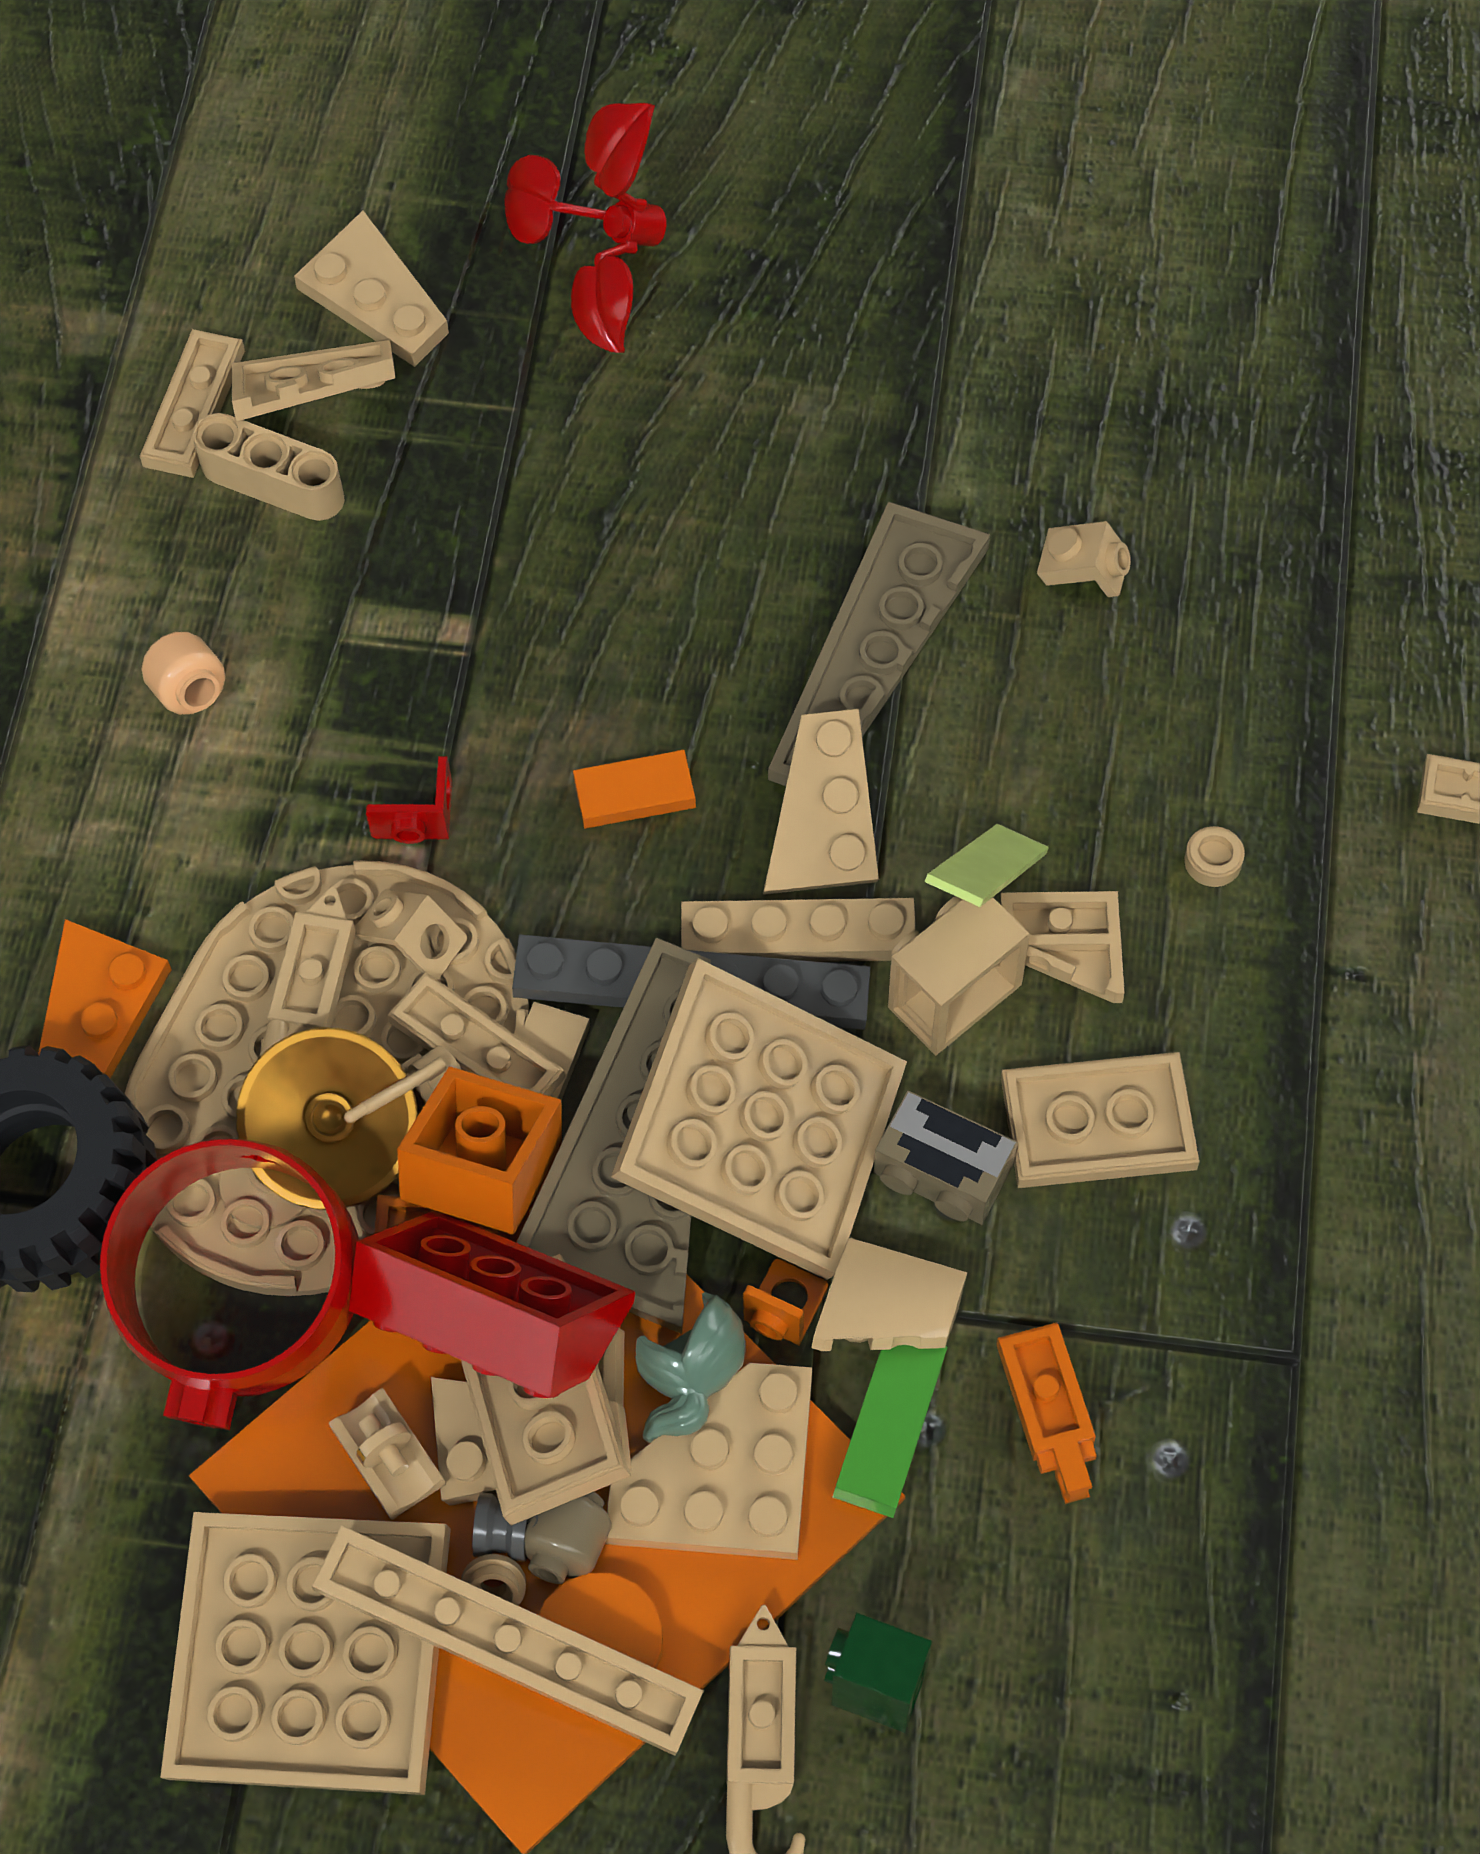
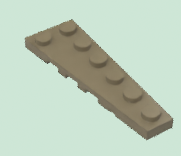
M891 502L887 503L768 768L769 781L784 786L787 784L801 715L859 709L863 737L986 554L989 547L990 534Z

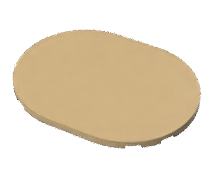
M360 860L353 861V865L319 870L314 866L275 880L273 887L255 896L246 904L240 902L205 938L156 1024L129 1077L124 1094L142 1114L149 1129L146 1135L155 1144L157 1160L172 1151L198 1142L216 1139H238L236 1108L239 1092L249 1070L260 1057L269 1023L267 1017L295 913H305L331 886L336 887L346 918L353 921L355 927L379 894L385 889L428 894L467 936V941L438 981L517 1037H520L529 1014V1001L523 998H513L512 986L516 953L509 939L504 936L497 924L487 915L485 908L466 892L442 878L406 865ZM329 902L327 905H333L335 902ZM436 924L426 927L420 937L422 953L427 958H434L441 952L444 945V934ZM355 936L331 1028L354 1031L372 1039L385 1048L400 1065L418 1053L424 1056L429 1051L390 1024L388 1018L390 1011L421 978L422 972L395 945L359 940ZM417 1105V1115H419V1113L423 1109V1107H420L419 1105ZM248 1168L249 1179L257 1190L267 1194H275L259 1179H256L251 1168ZM221 1172L196 1181L178 1193L165 1205L150 1226L161 1242L180 1260L201 1274L222 1284L244 1291L278 1296L315 1295L329 1292L335 1266V1245L331 1223L326 1210L307 1208L294 1221L284 1226L270 1229L269 1214L266 1208L256 1200L240 1199L225 1208L219 1192ZM399 1175L378 1195L400 1196ZM377 1195L361 1204L347 1208L354 1222L359 1240L371 1236L375 1232ZM242 1207L255 1208L263 1216L262 1227L257 1229L246 1226L234 1219L231 1214Z

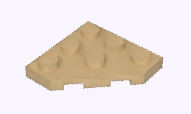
M748 1363L734 1375L725 1388L712 1394L707 1399L709 1405L707 1422L699 1430L690 1435L683 1436L662 1435L631 1458V1476L610 1484L607 1513L612 1525L605 1541L606 1544L798 1560L812 1367Z

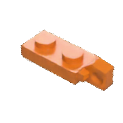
M1053 1323L999 1337L997 1339V1349L1033 1461L1037 1460L1041 1474L1055 1471V1477L1065 1504L1089 1498V1489L1092 1488V1483L1085 1462L1096 1460L1097 1456L1094 1448L1096 1435L1059 1324Z

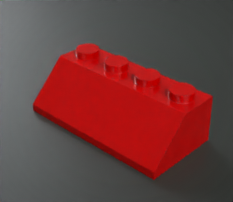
M434 1210L356 1241L348 1311L373 1321V1325L380 1330L399 1332L422 1342V1346L428 1351L449 1354L470 1363L472 1368L478 1373L499 1376L518 1384L531 1396L554 1398L590 1378L634 1304L636 1291L458 1218Z

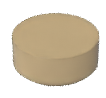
M1216 826L1200 829L1188 841L1184 856L1186 870L1200 884L1211 887L1227 885L1240 873L1245 854L1244 847L1237 835L1228 829Z

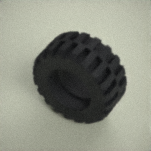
M30 1045L12 1047L8 1050V1058H0V1156L11 1143L25 1133L49 1125L75 1127L77 1153L68 1178L61 1188L47 1201L24 1212L0 1214V1288L8 1284L17 1292H35L39 1289L41 1281L49 1289L56 1290L70 1286L72 1283L70 1275L79 1272L87 1279L100 1271L99 1260L101 1259L102 1242L110 1216L130 1184L148 1166L157 1161L155 1144L146 1135L149 1127L142 1114L106 1074L104 1075L95 1064L80 1055L71 1057L64 1049L46 1046L41 1049L39 1055Z

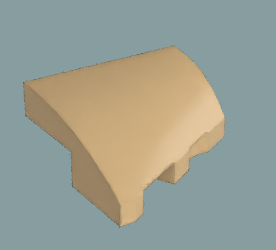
M848 1238L824 1303L811 1348L819 1351H831L833 1339L863 1338L868 1339L870 1350H890L898 1345H910L918 1349L945 1348L959 1309L967 1272Z

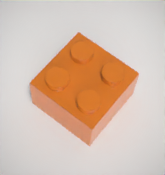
M449 1066L397 1148L400 1200L514 1235L545 1181L562 1144V1100Z

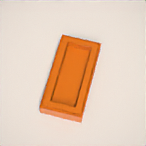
M685 750L573 770L584 829L696 808V798Z

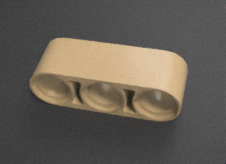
M210 414L202 418L195 425L193 441L202 472L210 481L312 520L329 519L337 515L342 509L345 499L338 465L334 457L328 452L244 420L236 422L235 417L228 414Z

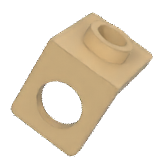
M383 890L355 927V936L359 940L395 945L422 974L427 972L437 980L467 941L466 934L428 894ZM436 924L444 934V945L436 957L427 958L421 951L420 937L426 927Z

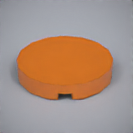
M588 1573L565 1581L545 1599L538 1613L541 1617L655 1669L661 1660L663 1626L653 1600L636 1583L614 1573Z

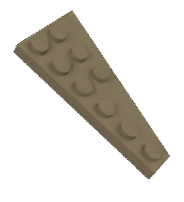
M655 938L517 1243L551 1257L560 1254L565 1262L636 1291L634 1304L629 1313L682 1334L691 1215L611 1178L688 967L697 958L711 964V959Z

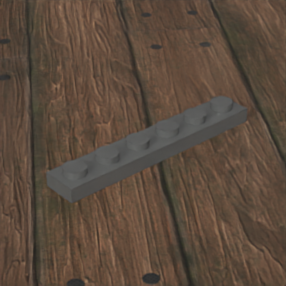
M519 935L512 986L513 998L624 1008L651 947ZM688 950L711 959V965L836 1027L865 1030L870 967Z

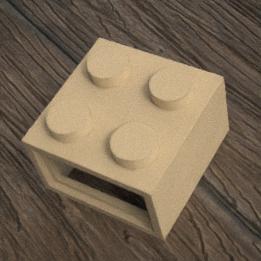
M953 897L940 909L934 923L921 933L917 930L908 933L894 947L891 954L888 1008L935 1056L938 1055L1022 985L1030 933L994 898L978 907L959 897Z

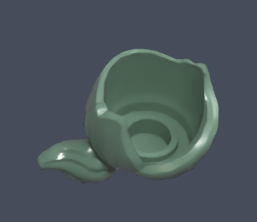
M706 1292L702 1293L704 1308L693 1328L670 1343L661 1346L648 1340L646 1336L637 1338L635 1359L638 1373L647 1384L661 1394L671 1398L669 1403L661 1405L650 1412L646 1420L643 1439L649 1443L662 1435L683 1436L690 1435L699 1430L707 1422L709 1414L707 1399L712 1394L725 1388L743 1366L746 1353L743 1324L730 1305L717 1295L714 1296Z

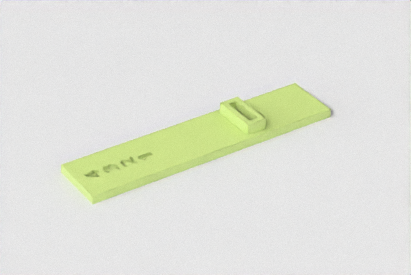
M996 824L929 872L925 882L981 907L1045 856L1049 847Z

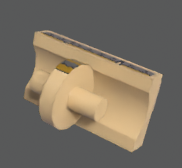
M383 1388L373 1393L354 1410L338 1416L329 1422L331 1430L391 1520L446 1485L444 1478Z

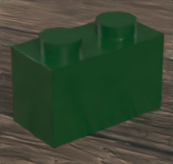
M856 1612L850 1631L841 1628L837 1629L825 1662V1666L828 1668L824 1681L833 1684L831 1705L905 1733L927 1673L932 1641Z

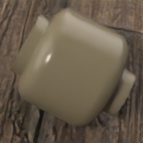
M591 1492L527 1520L524 1541L525 1556L530 1561L528 1569L532 1574L550 1583L563 1584L566 1577L575 1578L592 1572L612 1525L608 1513L603 1509L604 1501L597 1493Z

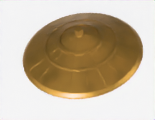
M341 1028L307 1029L291 1034L273 1044L256 1060L249 1070L240 1089L237 1101L238 1139L254 1140L283 1148L300 1158L328 1183L343 1201L346 1208L378 1195L399 1175L397 1148L418 1117L416 1099L412 1089L372 1113L352 1123L346 1122L344 1114L347 1111L404 1079L407 1075L401 1065L385 1048L364 1035ZM251 1168L257 1178L279 1197L302 1207L326 1210L315 1190L303 1181L271 1169Z

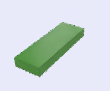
M898 1345L890 1350L880 1351L832 1498L891 1518L894 1517L948 1348L947 1346L945 1348L918 1349L910 1345Z

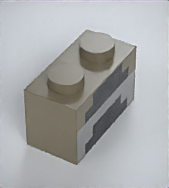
M907 1091L875 1150L874 1174L879 1175L880 1180L895 1192L903 1195H911L914 1192L935 1202V1206L940 1212L954 1220L967 1221L969 1218L983 1225L1014 1165L1018 1142L913 1092Z

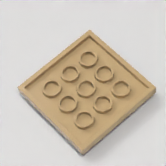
M697 958L688 967L611 1178L828 1280L835 1275L842 1253L850 1237L874 1164L875 1150L882 1139L907 1061Z
M193 1512L160 1778L175 1781L425 1795L439 1647L313 1590L312 1585L341 1525L447 1573L451 1528L446 1524Z

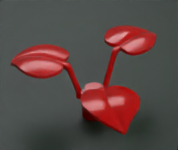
M615 103L606 105L595 113L589 124L585 140V160L588 167L597 172L594 184L602 189L607 196L620 200L607 210L556 201L561 180L560 172L551 160L543 156L527 155L520 158L511 167L507 178L508 190L505 193L506 220L512 235L520 242L538 244L545 239L552 227L554 210L561 213L603 220L605 233L613 241L620 243L617 246L598 252L594 258V266H583L577 271L571 293L572 313L580 331L593 344L614 353H625L624 335L633 301V279L630 268L621 258L616 256L624 253L635 254L637 252V245L654 247L662 241L666 232V216L660 206L647 204L646 199L635 198L626 193L637 175L647 143L655 105L650 103Z

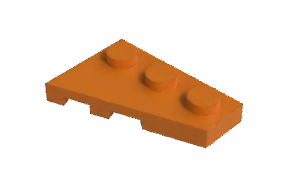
M65 919L38 1054L40 1055L41 1049L46 1046L64 1049L71 1057L80 1055L92 1062L104 1075L106 1074L111 1078L172 970L169 961Z

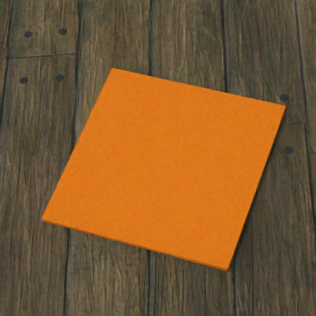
M541 1188L514 1235L499 1230V1236L517 1243ZM687 1274L682 1334L629 1312L619 1327L625 1331L623 1407L626 1413L630 1459L650 1444L643 1439L645 1423L650 1412L671 1401V1398L661 1394L647 1384L638 1373L635 1359L637 1338L646 1336L648 1340L664 1346L693 1328L704 1308L702 1299L704 1291ZM371 1320L189 1475L191 1480L222 1514L446 1524L451 1528L447 1574L461 1580L467 1565L478 1558L473 1556L472 1548L477 1501L450 1506L441 1500V1491L438 1489L391 1520L329 1426L330 1421L354 1410L373 1393L383 1388L439 1471L431 1377L467 1382L460 1359L449 1354L428 1351L422 1346V1342L399 1332L380 1330L373 1325ZM744 1333L746 1353L743 1366L738 1372L748 1363L776 1365ZM811 1400L798 1560L609 1545L605 1542L591 1573H614L636 1583L653 1600L663 1626L662 1657L656 1669L703 1690L729 1665L730 1646H737L762 1605L767 1606L774 1621H776L887 1517L832 1498L851 1440ZM610 1485L594 1491L603 1499V1509L606 1512L608 1511ZM901 1493L897 1507L905 1500L906 1496ZM493 1553L509 1557L507 1553ZM528 1559L526 1562L515 1561L522 1568L526 1578L525 1595L518 1606L538 1615L545 1599L561 1584L547 1582L532 1574L528 1569L530 1563ZM566 1577V1578H565V1581L570 1580V1579H573V1578ZM497 1579L483 1581L484 1584L490 1587H497L504 1583ZM760 1619L757 1622V1626L760 1630H767L769 1623L765 1619ZM439 1648L430 1751L521 1854H528L646 1743Z

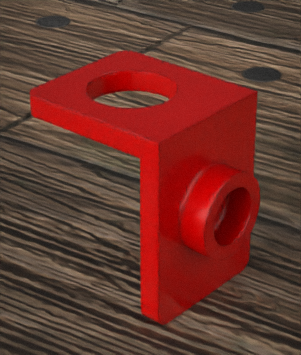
M438 756L435 805L368 804L366 806V817L372 838L394 839L405 844L419 843L424 839H449L452 777L447 756Z

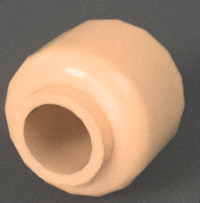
M173 632L161 637L151 645L144 656L141 667L145 684L167 710L179 715L194 714L211 706L222 692L226 679L224 666L199 636L190 632Z

